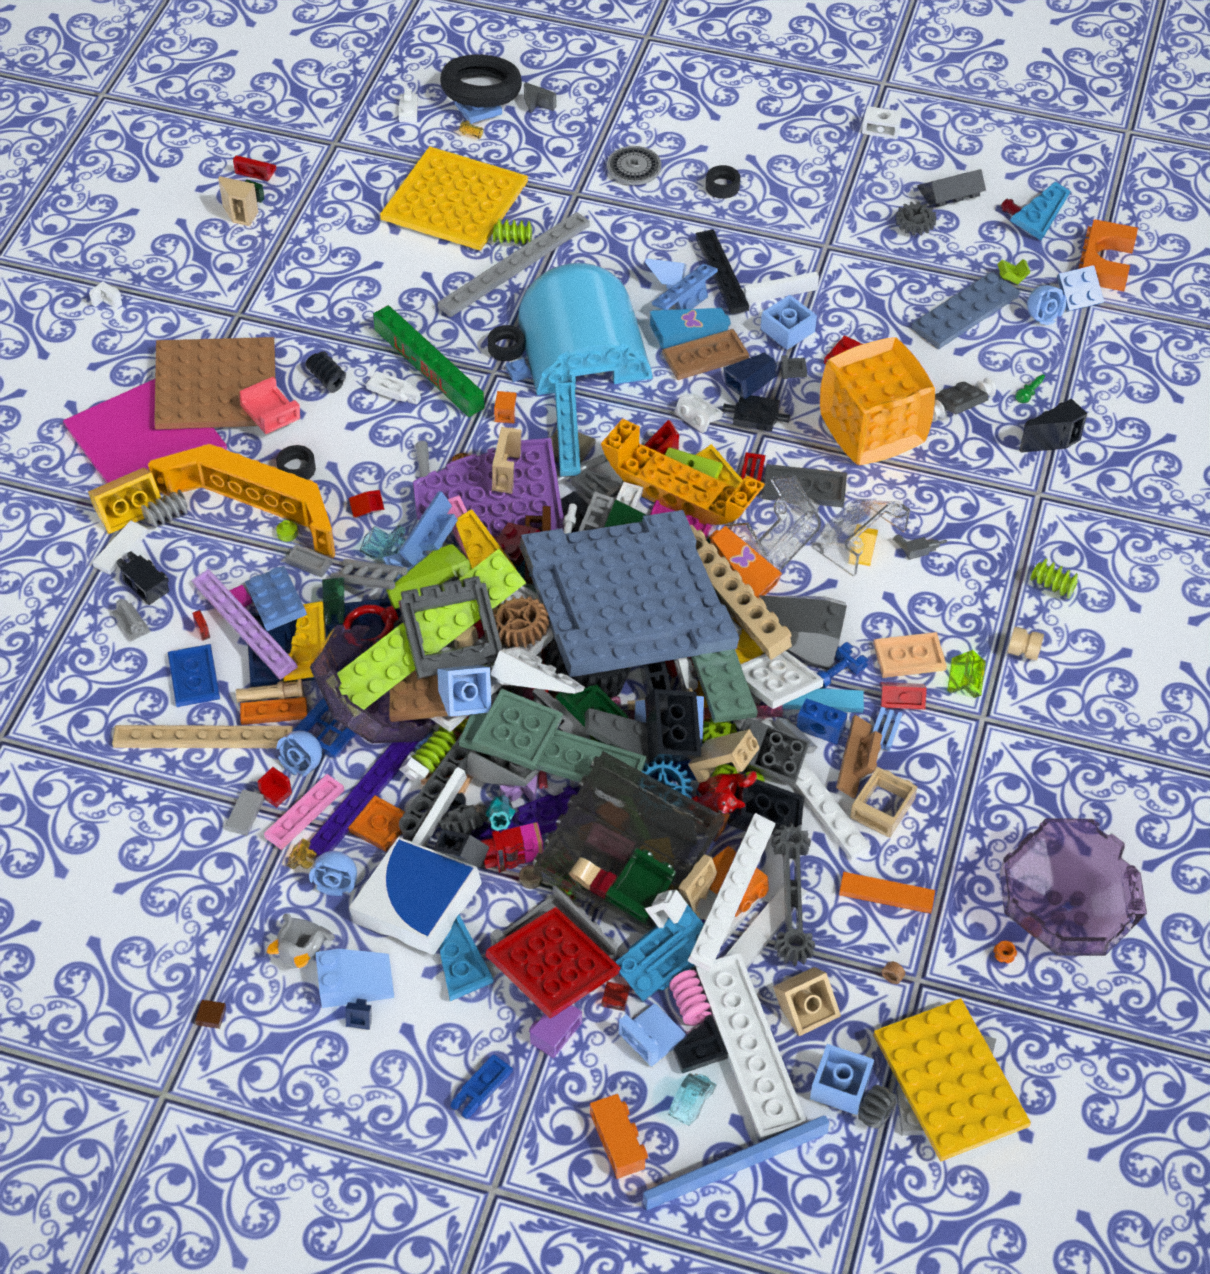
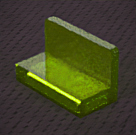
M974 650L953 657L947 691L952 694L964 689L973 698L981 696L986 661Z

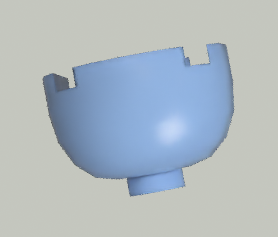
M1043 285L1034 289L1027 301L1030 316L1037 322L1045 325L1056 322L1053 319L1057 316L1061 317L1066 307V296L1063 295V291L1050 285Z
M306 731L290 732L281 738L276 746L281 754L278 757L280 763L293 775H297L298 772L303 774L302 776H306L319 765L322 757V748L319 741Z
M327 851L315 860L309 873V880L311 883L314 881L317 884L316 889L322 893L331 896H342L343 892L348 891L350 893L353 890L357 880V867L353 859L347 854L339 851Z

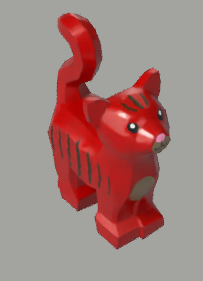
M752 771L746 778L744 774L720 773L699 784L697 790L702 796L691 798L688 807L699 820L708 812L725 815L733 812L736 808H743L745 803L734 796L737 785L744 788L751 786L756 781L757 773Z

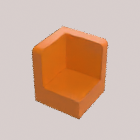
M497 391L494 406L495 422L515 423L516 392Z

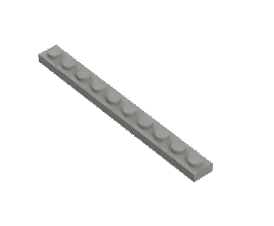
M575 212L438 301V308L448 316H454L588 228L590 221L578 212Z

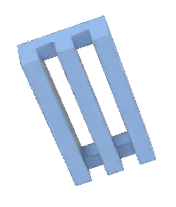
M881 707L872 732H878L883 717H887L881 733L880 745L881 749L890 751L903 713L898 712V714H895L894 710L885 711L886 708ZM891 719H894L895 723L887 745L883 744Z

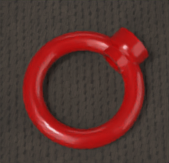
M363 605L354 609L346 616L342 628L343 635L350 644L356 647L371 648L393 631L394 623L399 618L393 606L385 609L377 605ZM367 613L380 615L385 623V628L380 635L372 639H359L352 634L351 625L357 617Z

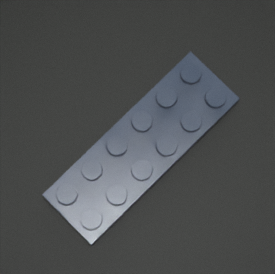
M992 271L913 322L911 329L937 349H941L1018 298L1020 291Z

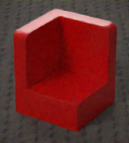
M380 490L366 491L348 498L353 517L385 510Z
M272 767L258 780L260 794L264 795L265 800L276 808L292 794L290 779L275 767Z

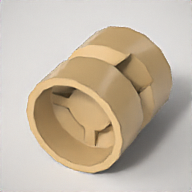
M1015 626L1007 653L1016 656L1024 653L1027 659L1037 661L1044 634L1033 631L1028 634L1026 629Z

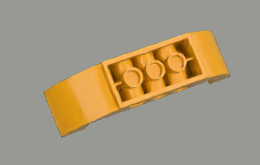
M623 418L601 443L604 455L618 476L626 483L643 487L642 497L654 503L658 500L660 505L674 511L683 510L685 516L695 517L699 520V523L704 525L707 523L723 525L735 521L743 514L765 486L764 483L746 476L740 485L735 488L639 443L640 426Z

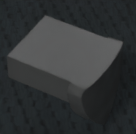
M782 355L780 364L782 378L807 377L805 358H788V355Z

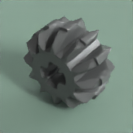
M880 1085L873 1086L861 1103V1107L858 1110V1119L869 1127L881 1128L894 1110L896 1094L886 1087Z

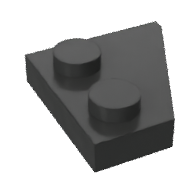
M586 469L572 478L571 484L592 500L594 492L614 498L618 495L624 481L622 480L621 483L612 481L611 476L598 474Z

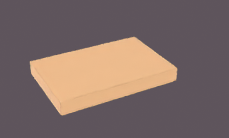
M937 632L874 639L873 641L882 678L946 671L947 665Z

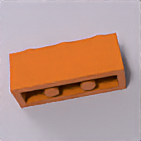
M618 1093L590 1103V1116L616 1179L644 1170L645 1159H648L644 1144L640 1145L637 1137H639L637 1127L634 1122L630 1123L628 1115L630 1113L625 1101L621 1102Z

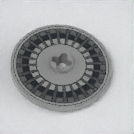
M626 146L614 151L609 156L607 170L611 177L618 182L628 185H641L654 180L660 174L661 160L654 151L648 148Z

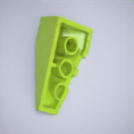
M453 544L430 552L427 557L418 562L406 575H403L395 582L394 589H386L393 608L397 609L400 608L398 602L402 600V591L417 589L419 596H421L420 588L437 584L440 586L454 576L461 578L472 568L469 560Z

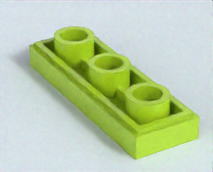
M670 447L665 454L715 479L718 478L723 467L721 462Z

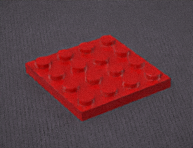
M554 907L486 950L485 954L550 1019L618 975L621 969L557 907Z

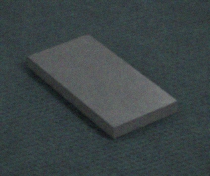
M766 464L765 486L763 487L762 499L800 503L801 500L808 497L822 506L844 508L847 472Z

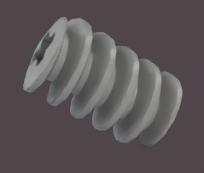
M180 489L177 491L178 495L175 492H171L170 497L167 495L163 496V501L157 498L155 499V504L148 502V508L145 505H141V511L148 524H152L157 528L158 520L164 525L165 517L173 521L172 514H175L178 518L180 517L181 510L184 514H188L187 502Z

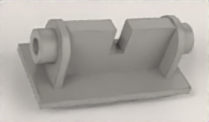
M124 599L117 600L116 610L112 611V614L131 641L151 632L132 603H128Z

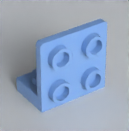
M653 1004L633 1020L627 1014L619 1019V1034L651 1067L672 1051L681 1041L685 1040L687 1036L657 1004Z

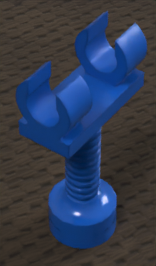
M845 642L836 651L835 657L840 662L826 672L820 670L816 673L824 679L823 686L820 689L828 687L831 684V678L846 667L857 675L859 671H863L869 665L866 663L869 659L864 655H860L856 660L850 655L853 652L851 650L853 646L849 642Z

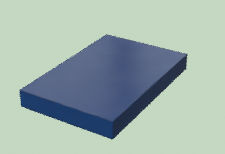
M211 644L168 652L176 707L220 699Z

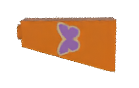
M724 526L720 531L715 530L709 538L711 540L710 543L714 544L718 550V555L720 557L724 556L728 560L733 571H738L742 577V582L745 585L749 584L757 599L760 595L765 596L778 584L782 573L727 526Z

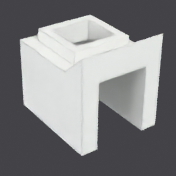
M668 890L659 893L652 903L653 906L645 908V910L660 929L664 927L668 918L674 924L678 923L688 904L677 890Z

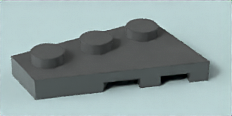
M590 708L585 712L586 733L607 745L612 744L620 749L646 756L645 763H650L646 723Z

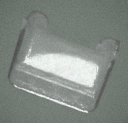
M855 499L811 537L810 545L814 550L844 571L855 576L857 574L859 556L864 551V544L858 536L880 517L902 532L906 531L910 508L897 501Z

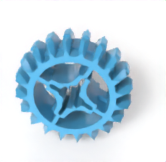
M663 760L659 765L653 761L651 762V767L645 763L635 789L637 793L632 797L633 800H640L636 805L637 808L645 806L643 814H647L650 810L652 811L651 816L656 813L664 815L665 813L671 814L673 811H681L680 807L683 809L687 808L688 805L685 801H690L692 798L687 793H691L693 787L686 786L691 783V778L684 779L688 772L684 770L680 773V764L674 768L672 767V760L668 762V765H665ZM658 773V781L644 785L645 780L649 776ZM666 774L672 776L679 786H676V783H670L667 780ZM661 781L665 789L663 797L660 789H658ZM645 792H647L648 795L655 796L658 805L651 802L647 798ZM680 793L679 798L674 803L665 805L666 797Z

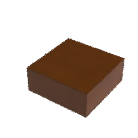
M202 999L195 1020L196 1025L220 1029L226 1011V1004Z

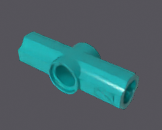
M505 795L495 796L485 816L489 817L491 828L496 831L506 830L516 810L511 808L508 797Z

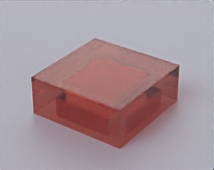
M201 610L192 612L195 627L202 641L209 639L208 625Z
M607 981L601 1007L625 1012L630 994V986Z

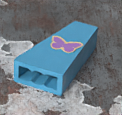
M722 308L650 311V327L662 350L727 331L728 326L731 325L729 316L725 315Z

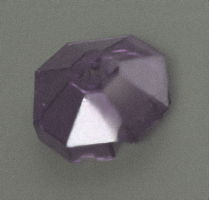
M336 625L324 640L310 666L333 718L370 743L422 741L435 726L436 722L431 718L391 722L389 717L390 690L365 710L351 702L348 695L342 696L339 690L342 683L337 673L381 639L377 637L376 640H361L370 629L367 625H354L352 629H345L344 625Z
M1044 819L1034 833L1028 834L1018 844L1017 849L1012 853L1009 852L1003 858L1000 869L1004 914L1057 956H1106L1147 915L1141 872L1134 865H1130L1121 858L1125 848L1124 842L1112 833L1107 835L1099 829L1100 824L1094 819ZM1066 902H1070V905L1075 907L1072 908L1071 912H1068L1066 908H1062Z

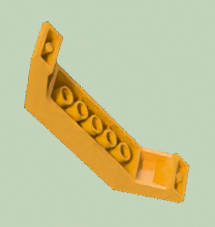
M211 444L154 459L148 463L149 471L153 475L160 494L170 497L171 492L178 494V489L181 492L199 488L210 490L308 527L313 537L315 552L332 559L335 557L332 527L318 484L312 480H306L293 473H287L274 466H268L257 460L249 459L241 454L233 453Z

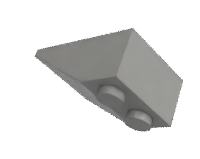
M474 750L468 754L466 773L484 783L525 787L540 772V770L535 769L533 771L511 761Z

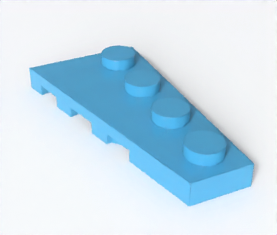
M1054 182L1041 195L1033 199L1030 204L1013 215L1010 221L1039 240H1042L1071 191Z
M458 915L453 922L450 932L439 947L450 1001L494 983L487 965L463 920Z

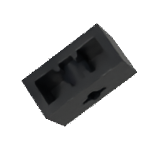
M443 829L433 850L480 868L486 858L489 846L469 834Z

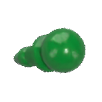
M1042 374L1036 377L1029 385L1025 384L1024 388L1019 389L1015 395L1016 400L1019 403H1028L1031 400V396L1035 395L1034 390L1043 382L1045 375Z

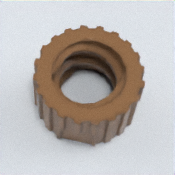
M894 961L888 962L881 972L882 976L892 984H899L905 976L903 967Z

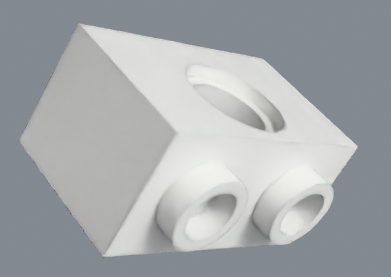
M867 106L862 134L898 139L902 111Z

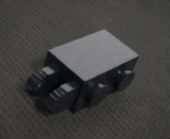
M132 551L127 553L129 563H126L122 558L117 560L116 563L121 570L123 582L148 605L169 592L168 577L164 572H159L150 560H146L141 555L137 556Z

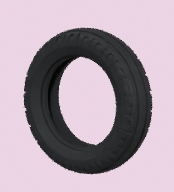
M471 54L449 61L443 67L440 83L443 92L457 103L474 107H495L504 105L517 97L521 89L522 78L518 68L506 59L492 55ZM468 76H489L502 82L495 85L479 86L465 83L460 79Z

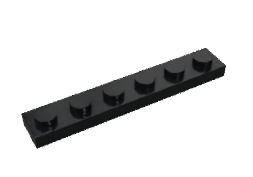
M714 229L697 232L696 240L707 264L718 270L713 277L730 314L749 311V303Z

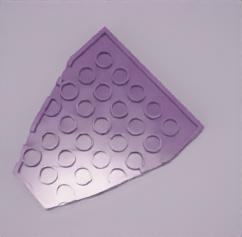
M551 438L521 440L520 458L508 457L507 461L514 462V488L512 494L492 491V465L496 452L494 447L487 449L485 454L477 456L475 453L446 464V468L439 472L434 470L428 473L426 477L414 480L413 489L417 519H421L438 491H442L447 499L460 495L467 512L472 509L492 536H499L508 522L525 526V515L542 516V506H551V530L563 529L564 518ZM529 523L532 528L538 529L542 526V523Z

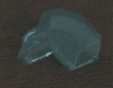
M398 525L388 534L374 526L364 536L359 551L372 559L384 561L383 557L399 553L405 542L403 536L406 529Z
M689 1073L679 1087L668 1115L690 1126L698 1119L704 1102L714 1093L717 1084L711 1082L705 1075Z

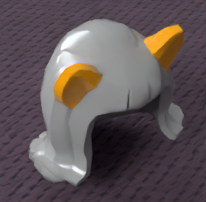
M284 914L282 918L287 923L280 929L277 940L268 946L267 953L279 954L280 959L287 966L301 968L316 957V952L320 951L324 941H332L335 936L331 931L322 926H318L308 920L292 918L290 914Z

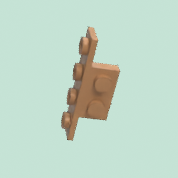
M857 715L852 716L836 785L837 789L851 798H855L857 795L860 779L875 771L882 735L877 731L871 733L872 725Z

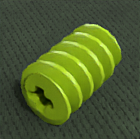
M498 219L497 223L494 224L493 242H496L498 237L500 243H503L505 238L509 244L512 242V239H514L515 244H518L520 239L523 245L526 244L527 240L531 242V222L528 221L527 225L524 226L523 220L520 221L519 225L513 220L512 224L509 225L508 219L505 220L504 224L501 223V219Z
M1047 558L1039 562L1034 568L1030 580L1033 581L1037 578V584L1040 585L1044 582L1045 588H1049L1052 585L1053 592H1057L1060 589L1059 594L1064 596L1067 593V599H1069L1077 586L1078 574L1076 573L1073 577H1070L1069 569L1063 574V566L1055 570V562L1047 566Z
M440 726L438 731H435L432 737H429L427 742L423 743L421 748L411 757L430 770L428 773L433 774L436 770L435 767L438 768L456 743V736L452 731L449 732Z

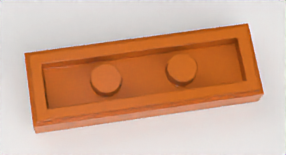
M306 697L240 703L241 725L303 720L308 714Z

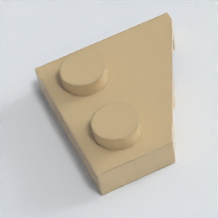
M705 854L694 865L692 871L682 880L678 887L682 898L698 917L700 913L696 909L701 898L706 900L710 886L717 874L712 857Z

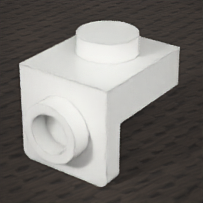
M103 281L89 292L91 303L95 307L103 301L116 309L122 306L119 290Z
M410 752L399 770L407 778L418 782L424 779L430 770L414 760L411 756L415 753Z

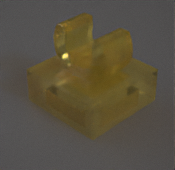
M301 839L293 847L286 866L295 869L301 865L304 869H309L313 863L307 861L306 857L313 859L316 856V852L309 849L311 842Z

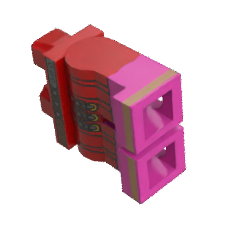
M538 822L506 829L501 833L499 831H492L493 838L481 841L489 846L484 860L485 869L498 866L500 873L506 871V868L513 869L519 864L534 861L535 866H541L542 862H544L543 841Z

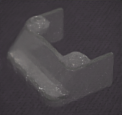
M795 475L777 476L770 479L780 495L774 503V512L778 520L760 539L756 536L749 522L725 525L779 571L788 564L821 527V519Z

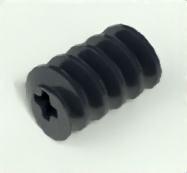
M327 352L315 353L306 360V367L329 392L335 393L342 387L346 379V372L328 356Z

